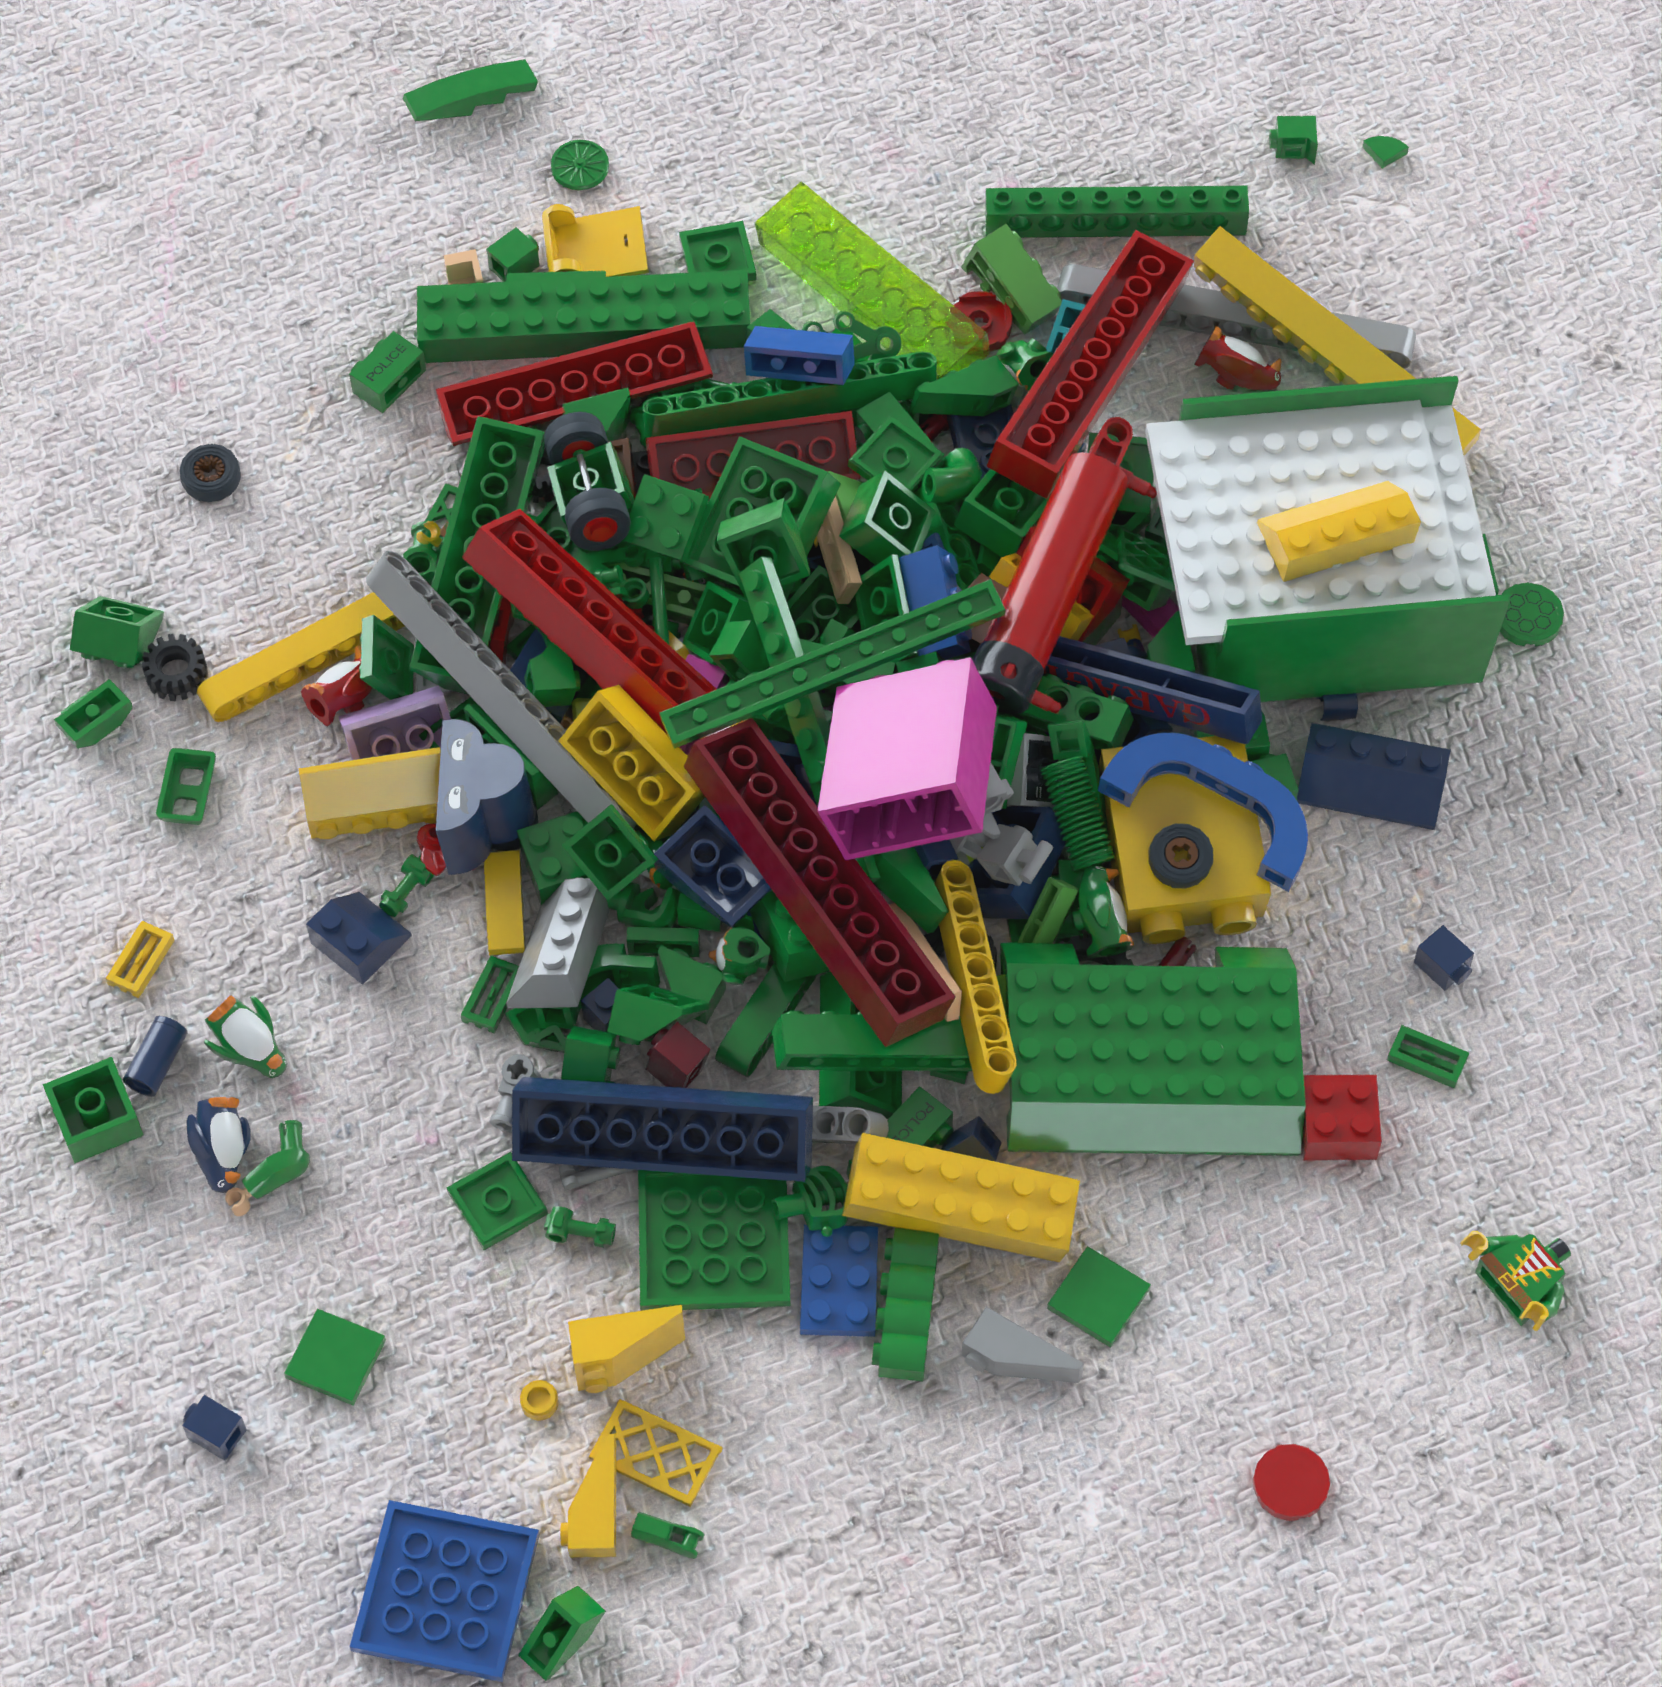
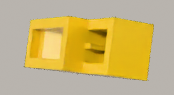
M520 850L490 852L484 861L489 956L524 953V903Z

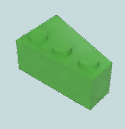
M1007 224L976 242L961 266L966 273L973 271L983 281L980 284V288L983 291H992L1002 301L1004 306L1005 303L1009 306L1012 313V322L1024 335L1054 317L1060 309L1062 303L1060 292L1053 284L1048 283L1042 274V268L1038 261L1028 255L1023 248L1020 236L1015 231H1011Z

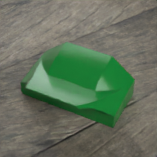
M108 679L95 690H90L61 711V715L55 718L54 721L64 735L79 749L95 745L121 726L133 709V706L127 696Z

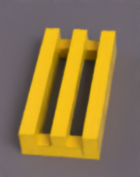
M141 921L105 978L107 984L112 987L118 986L121 991L125 993L129 991L134 997L140 998L174 943L173 934ZM148 933L151 934V937L139 952L124 979L120 978ZM161 939L160 943L158 944V946L156 947L155 951H154L153 954L151 955L150 959L148 960L147 964L145 965V967L143 968L142 972H141L140 975L138 976L137 980L135 981V983H133L134 980H135V978H136L137 975L139 974L140 970L142 969L143 965H144L145 962L147 961L148 957H149L150 954L152 953L153 949H154L155 946L157 945L158 941Z

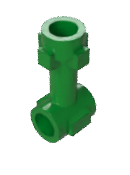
M413 854L409 855L401 867V872L405 874V877L393 892L385 890L381 895L382 901L379 903V906L389 916L396 917L399 912L404 913L408 907V903L404 900L417 883L426 887L433 879L434 875L421 862V855L419 857Z
M561 1206L553 1207L551 1214H547L544 1224L545 1237L551 1241L564 1243L567 1241L568 1234L593 1238L594 1246L604 1248V1245H613L616 1224L610 1223L609 1219L600 1217L597 1224L573 1220L574 1212Z

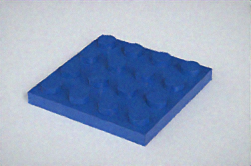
M389 1500L351 1639V1652L503 1682L540 1536L539 1530Z

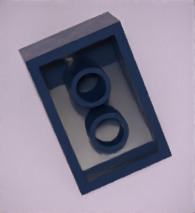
M705 805L654 853L658 858L654 863V868L681 893L731 928L772 890L724 822Z

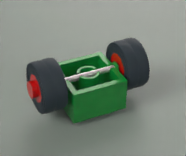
M573 412L562 415L547 427L544 435L547 455L552 466L547 468L560 516L568 528L571 540L578 547L590 551L611 548L627 536L631 525L629 514L634 498L625 467L612 443H608L604 426L596 416L586 412Z

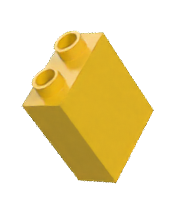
M1217 736L1198 738L1212 746L1215 744L1221 745L1228 749L1233 757L1243 762L1248 761L1245 744ZM1124 747L1101 749L1098 765L1100 777L1112 758ZM1162 774L1148 780L1141 787L1130 807L1104 795L1107 831L1109 834L1108 840H1111L1108 846H1113V852H1115L1114 855L1116 856L1115 859L1110 861L1112 869L1119 871V874L1113 879L1115 890L1121 896L1125 907L1127 934L1141 932L1145 943L1163 944L1176 941L1185 936V926L1212 923L1214 933L1218 935L1241 934L1256 927V918L1264 917L1271 896L1270 882L1257 876L1260 863L1265 856L1258 815L1179 774ZM1176 823L1190 824L1199 828L1209 838L1213 847V865L1208 876L1198 885L1186 889L1172 888L1163 884L1153 874L1148 862L1149 847L1154 836L1164 827ZM1184 848L1180 852L1174 850L1175 861L1180 862L1182 859L1189 861L1187 858L1188 851H1185Z

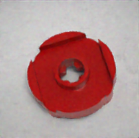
M974 291L959 297V302L955 303L953 307L951 304L947 311L946 331L948 337L960 351L983 354L1001 349L1006 344L1012 331V313L1006 303L1004 306L1002 302L996 300L997 296L990 292ZM975 318H982L983 323H987L982 327L972 325L975 323Z

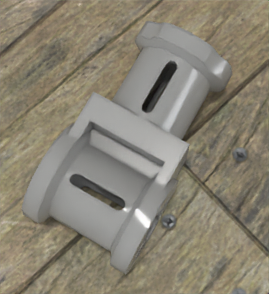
M519 1054L509 1057L502 1066L501 1073L503 1078L498 1089L502 1097L496 1114L492 1115L489 1120L492 1126L512 1133L513 1088L522 1077L542 1078L540 1073L534 1068L533 1062L527 1056Z

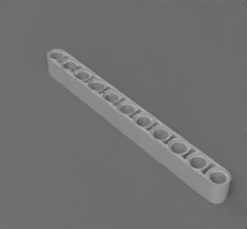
M1077 264L1064 266L1057 287L1061 294V301L1065 299L1086 305L1109 270ZM1190 285L1183 286L1159 324L1161 326L1209 335L1217 326L1221 328L1223 335L1241 341L1293 351L1299 350L1291 342L1284 343L1273 334V328L1264 321L1258 323L1252 319L1246 311L1247 308L1238 301L1236 303L1229 301L1221 291ZM1331 312L1403 369L1410 366L1416 340V333L1411 328Z
M386 551L366 577V583L369 588L588 823L612 804L632 829H634L637 823L558 742L566 732L561 724L404 557L396 552Z

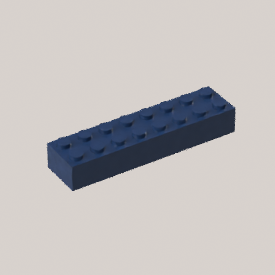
M522 1077L512 1090V1161L805 1182L812 1168L813 1097Z

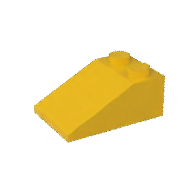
M682 1305L568 1321L578 1391L586 1390L588 1393H599L607 1390L610 1386H616L686 1340Z

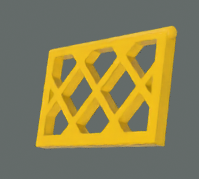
M619 1399L616 1408L592 1449L589 1459L594 1460L606 1434H612L615 1428V1440H619L624 1459L616 1461V1472L691 1507L723 1447ZM625 1410L640 1417L643 1424L622 1431L619 1419ZM661 1427L676 1434L678 1441L657 1448L651 1429ZM646 1431L652 1450L630 1456L624 1438ZM697 1444L709 1450L710 1453L706 1461L692 1464L687 1446ZM681 1448L687 1467L665 1473L660 1455ZM654 1457L660 1475L653 1478L634 1470L633 1463ZM690 1474L693 1485L687 1495L670 1487L668 1480Z

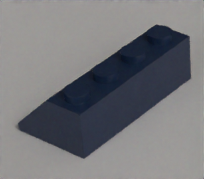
M1311 722L1298 787L1297 802L1303 805L1435 830L1451 749Z

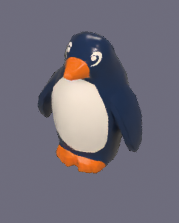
M214 1097L199 1101L197 1103L196 1118L191 1114L186 1120L187 1138L190 1148L207 1179L208 1185L212 1190L219 1193H227L229 1189L236 1187L237 1181L241 1176L240 1173H237L239 1163L247 1151L251 1140L248 1120L245 1117L239 1119L237 1111L239 1099L234 1097Z

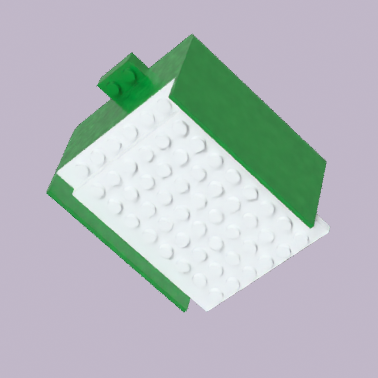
M1458 376L1187 398L1182 400L1179 421L1146 423L1145 433L1186 645L1196 644L1201 675L1259 690L1261 703L1319 698L1323 695L1362 694L1483 682L1510 602L1509 594L1498 595L1499 589L1486 534H1482L1452 408V402L1459 382ZM1385 481L1391 482L1408 493L1421 520L1414 543L1393 547L1392 550L1382 553L1376 552L1366 555L1358 560L1342 565L1339 563L1333 565L1332 568L1283 582L1274 559L1257 524L1258 519Z

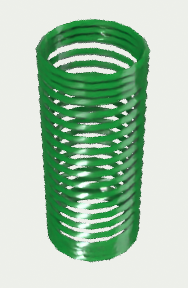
M1083 756L1062 760L1040 770L1043 776L1042 779L1048 780L1044 785L1050 786L1046 791L1050 792L1048 797L1053 799L1050 804L1055 805L1052 810L1057 811L1054 816L1059 817L1056 822L1061 823L1058 828L1064 829L1060 834L1066 835L1062 840L1068 841L1064 846L1070 847L1066 852L1072 853L1068 859H1074L1070 862L1073 868L1072 871L1083 870L1091 865H1099L1116 857L1114 855L1115 852H1113V846L1084 853L1108 844L1111 840L1081 847L1109 836V834H1104L1079 841L1106 831L1107 828L1104 827L1077 835L1104 825V821L1072 830L1103 818L1100 815L1072 823L1100 813L1101 810L1097 809L1070 817L1085 810L1098 807V803L1065 812L1080 805L1096 801L1097 797L1063 806L1095 794V791H1090L1063 799L1091 789L1093 785L1061 793L1073 787L1089 783L1091 779L1056 788L1068 782L1087 777L1089 773L1054 782L1063 777L1087 770L1088 767L1085 766L1086 763H1084Z

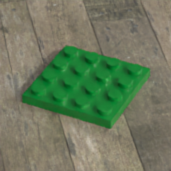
M638 1170L641 1311L682 1305V1310L791 1306L788 1218L777 1220L773 1214L771 1204L772 1198L787 1195V1180Z

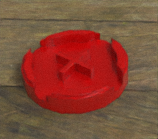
M1296 1444L1278 1445L1267 1451L1258 1461L1252 1481L1261 1507L1272 1516L1286 1521H1296L1299 1518L1310 1517L1316 1514L1326 1502L1330 1487L1329 1472L1321 1457L1309 1448Z

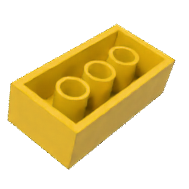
M620 685L597 691L558 740L653 841L674 835L705 798L684 768L688 756L680 747L673 748L668 735Z

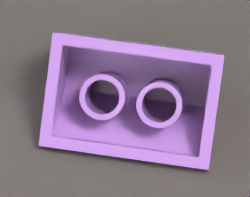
M439 685L338 716L352 760L430 749L429 747L432 745L433 740L441 748L442 727L433 733L430 726L441 718L442 721L451 719ZM427 730V738L422 741L419 734Z

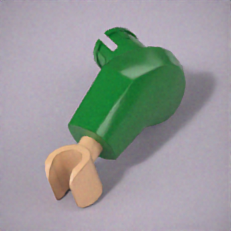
M287 1120L285 1124L280 1123L278 1127L281 1151L264 1159L241 1180L245 1186L244 1189L232 1188L227 1191L225 1200L229 1206L234 1204L232 1211L235 1216H243L249 1211V1198L251 1196L260 1199L280 1186L298 1178L307 1170L310 1163V1155L303 1149L301 1122Z

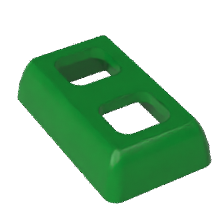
M172 748L169 751L156 809V816L160 820L191 825H200L202 823L216 762V754L214 752ZM184 769L204 771L201 784L198 786L181 784L182 771ZM178 799L196 801L197 805L194 815L173 814L175 802Z

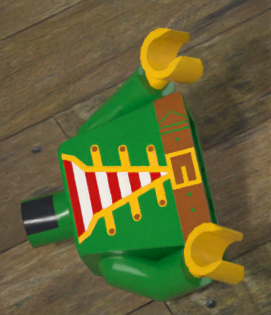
M1472 1231L1460 1242L1461 1246L1467 1245L1473 1250L1468 1255L1470 1260L1474 1261L1479 1256H1482L1475 1273L1520 1326L1531 1319L1535 1322L1532 1329L1538 1331L1545 1321L1558 1313L1565 1292L1562 1282L1566 1275L1560 1263L1571 1256L1569 1247L1562 1239L1557 1238L1544 1247L1533 1234H1528L1524 1237L1518 1235L1485 1237L1481 1232Z

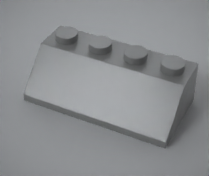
M589 878L565 879L540 906L506 1002L508 1008L578 1007L609 914L606 898Z

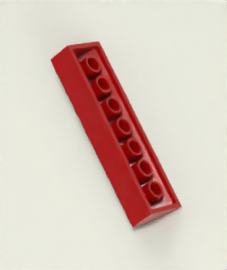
M693 321L436 389V394L448 439L453 446L471 441L477 416L528 427L555 420L562 416L563 404L624 388L629 389L630 399L713 378V373L697 327Z
M517 509L479 527L462 558L472 566L476 573L483 576L494 586L501 596L507 598L520 610L527 620L533 622L546 634L552 643L559 646L572 658L577 666L584 669L597 681L602 689L620 685L666 734L667 732L660 718V712L717 690L521 509Z

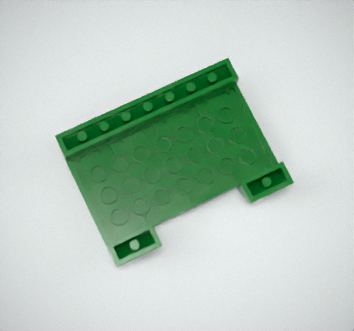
M1001 943L1000 962L1001 975H1005L1007 1023L1016 1057V1067L1009 1079L1010 1109L1006 1116L1008 1152L1299 1156L1301 1153L1306 1104L1297 971L1288 949L1215 947V967L1079 964L1073 944Z

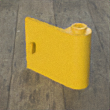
M563 204L551 205L543 211L542 223L548 272L606 271V277L649 273L640 206L577 218L574 211Z

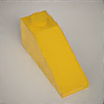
M606 1434L568 1509V1522L561 1523V1546H568L570 1558L616 1557V1440L614 1434Z

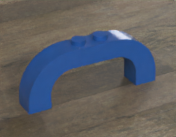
M1157 733L1139 738L1125 746L1112 758L1100 777L1098 791L1127 807L1131 806L1141 787L1151 778L1162 774H1179L1258 815L1269 830L1271 846L1260 863L1257 876L1287 892L1290 891L1297 879L1306 854L1308 844L1307 824L1303 811L1292 793L1278 780L1264 773L1259 765L1250 761L1243 762L1233 757L1231 752L1221 745L1215 744L1212 746L1196 737L1180 733Z

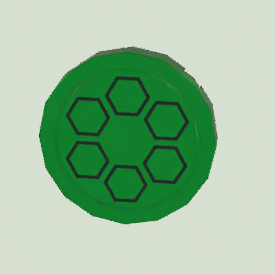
M1529 582L1515 584L1503 591L1501 595L1509 594L1510 597L1500 629V633L1505 639L1524 647L1526 644H1535L1534 647L1543 646L1554 640L1561 630L1564 610L1560 599L1553 591L1542 585Z

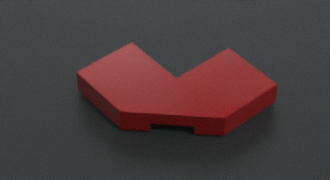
M503 597L499 610L498 624L494 627L491 638L490 650L506 665L509 631L514 624V617L510 601Z

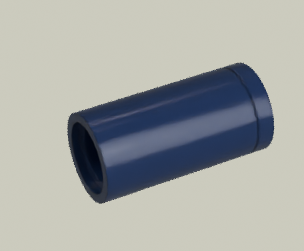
M156 1016L123 1077L125 1085L137 1093L154 1097L188 1034L187 1029L171 1018Z

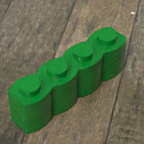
M895 1228L894 1237L886 1238L884 1260L891 1261L889 1273L882 1272L880 1295H886L887 1298L885 1308L878 1307L876 1330H883L881 1343L874 1342L872 1365L878 1366V1377L924 1381L939 1248L938 1233Z

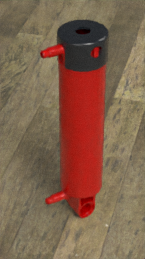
M1112 417L1108 419L1097 434L1089 453H1074L1068 457L1002 599L1005 615L992 621L983 642L979 645L972 659L995 705H999V712L1021 714L1028 710L1031 704L1055 714L1059 712L1061 708L1060 703L1037 691V687L1044 674V669L1126 489L1129 488L1151 498L1157 496L1156 487L1152 486L1151 483L1120 467V463L1133 436L1132 426L1124 418ZM1108 434L1117 437L1119 442L1112 441Z

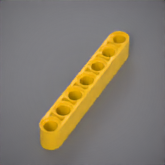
M372 592L208 678L198 687L197 695L215 722L227 721L354 654L355 647H361L362 618L375 615L395 631L405 627V625Z
M950 860L943 864L934 882L949 911L939 924L950 975L962 991L960 1019L975 1083L982 1091L995 1094L1005 1088L1016 1067V1057L973 874L965 863L958 860Z

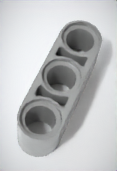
M813 1106L812 1142L856 1145L863 1133V1125L866 1120L868 1121L866 1134L886 1138L889 1126L887 1119L882 1114L853 1107ZM835 1118V1128L831 1132V1123Z

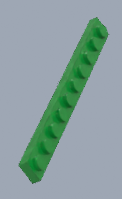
M760 557L741 571L739 576L771 668L804 655L772 558ZM816 691L783 706L786 709L785 712L818 807L830 728ZM873 855L855 858L872 883L881 878Z
M989 579L660 712V718L675 749L1005 615V608L992 580Z

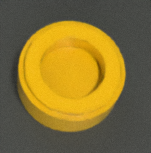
M543 1380L528 1383L520 1394L522 1411L533 1420L541 1421L550 1418L556 1412L559 1404L555 1387Z

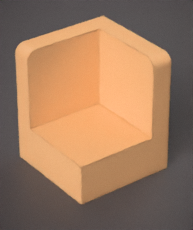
M476 249L443 255L448 284L483 283Z

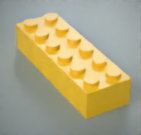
M862 1133L854 1148L842 1216L897 1228L938 1233L939 1237L1060 1263L1070 1248L1080 1180Z

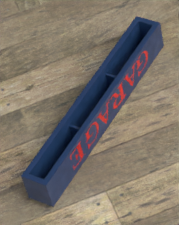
M1061 636L1044 669V674L1055 675L1065 684L1074 687L1080 684L1089 687L1097 695L1106 698L1109 695L1121 698L1128 704L1131 713L1248 745L1262 722L1259 690Z

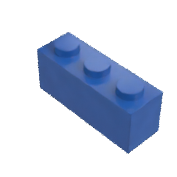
M755 326L744 345L746 376L844 385L855 365L853 335Z
M936 545L899 558L910 611L962 591L957 586L955 576L958 573L957 561L952 553H949L940 546ZM971 629L918 650V654L921 656L937 652L947 660L971 652L969 640L972 638Z

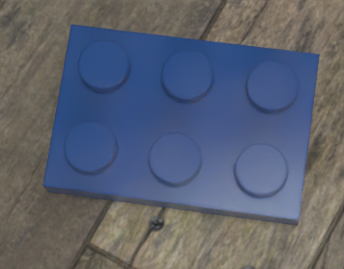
M804 1225L800 1335L875 1337L878 1227L842 1226L841 1228L833 1229L831 1236L825 1237L822 1235L821 1230L812 1231L808 1229L807 1225Z

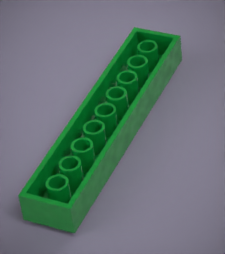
M748 270L417 286L418 348L424 351L425 363L559 357L693 321L697 327L704 350L744 348L747 326L750 325Z

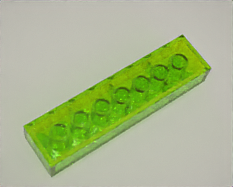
M802 181L755 222L759 244L838 310L850 312L855 317V320L874 330L881 326L895 329L899 333L902 342L901 349L897 355L915 352H929L933 354L937 359V379H941L952 370L960 371L967 368L978 359L984 360L990 354L988 333ZM884 337L880 344L885 349H888L891 341L888 337Z

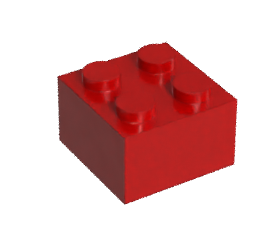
M1304 1075L1306 1108L1302 1135L1303 1161L1377 1160L1382 1143L1377 1075Z

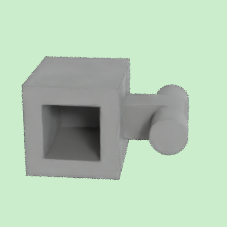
M998 824L1001 832L1000 837L995 839L989 838L979 853L977 860L994 880L1020 886L1022 881L1031 884L1053 850V846L1044 840H1041L1037 846L1032 840L1033 835L1021 826L1016 825L1013 828Z

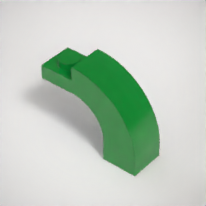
M625 944L598 945L578 1007L535 1008L539 1026L549 1027L554 1024L559 1026V1028L572 1029L576 1025L582 1008L581 1000L607 978L619 989L641 984L659 987L661 981L656 957L627 955Z

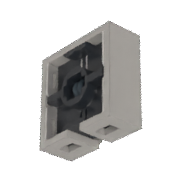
M1024 733L1011 785L1014 794L1008 799V806L1050 807L1051 809L1055 806L1050 804L1053 799L1048 797L1050 792L1046 791L1050 786L1044 785L1048 780H1043L1042 772H1040L1043 767L1059 762L1058 759L1054 760L1050 736Z

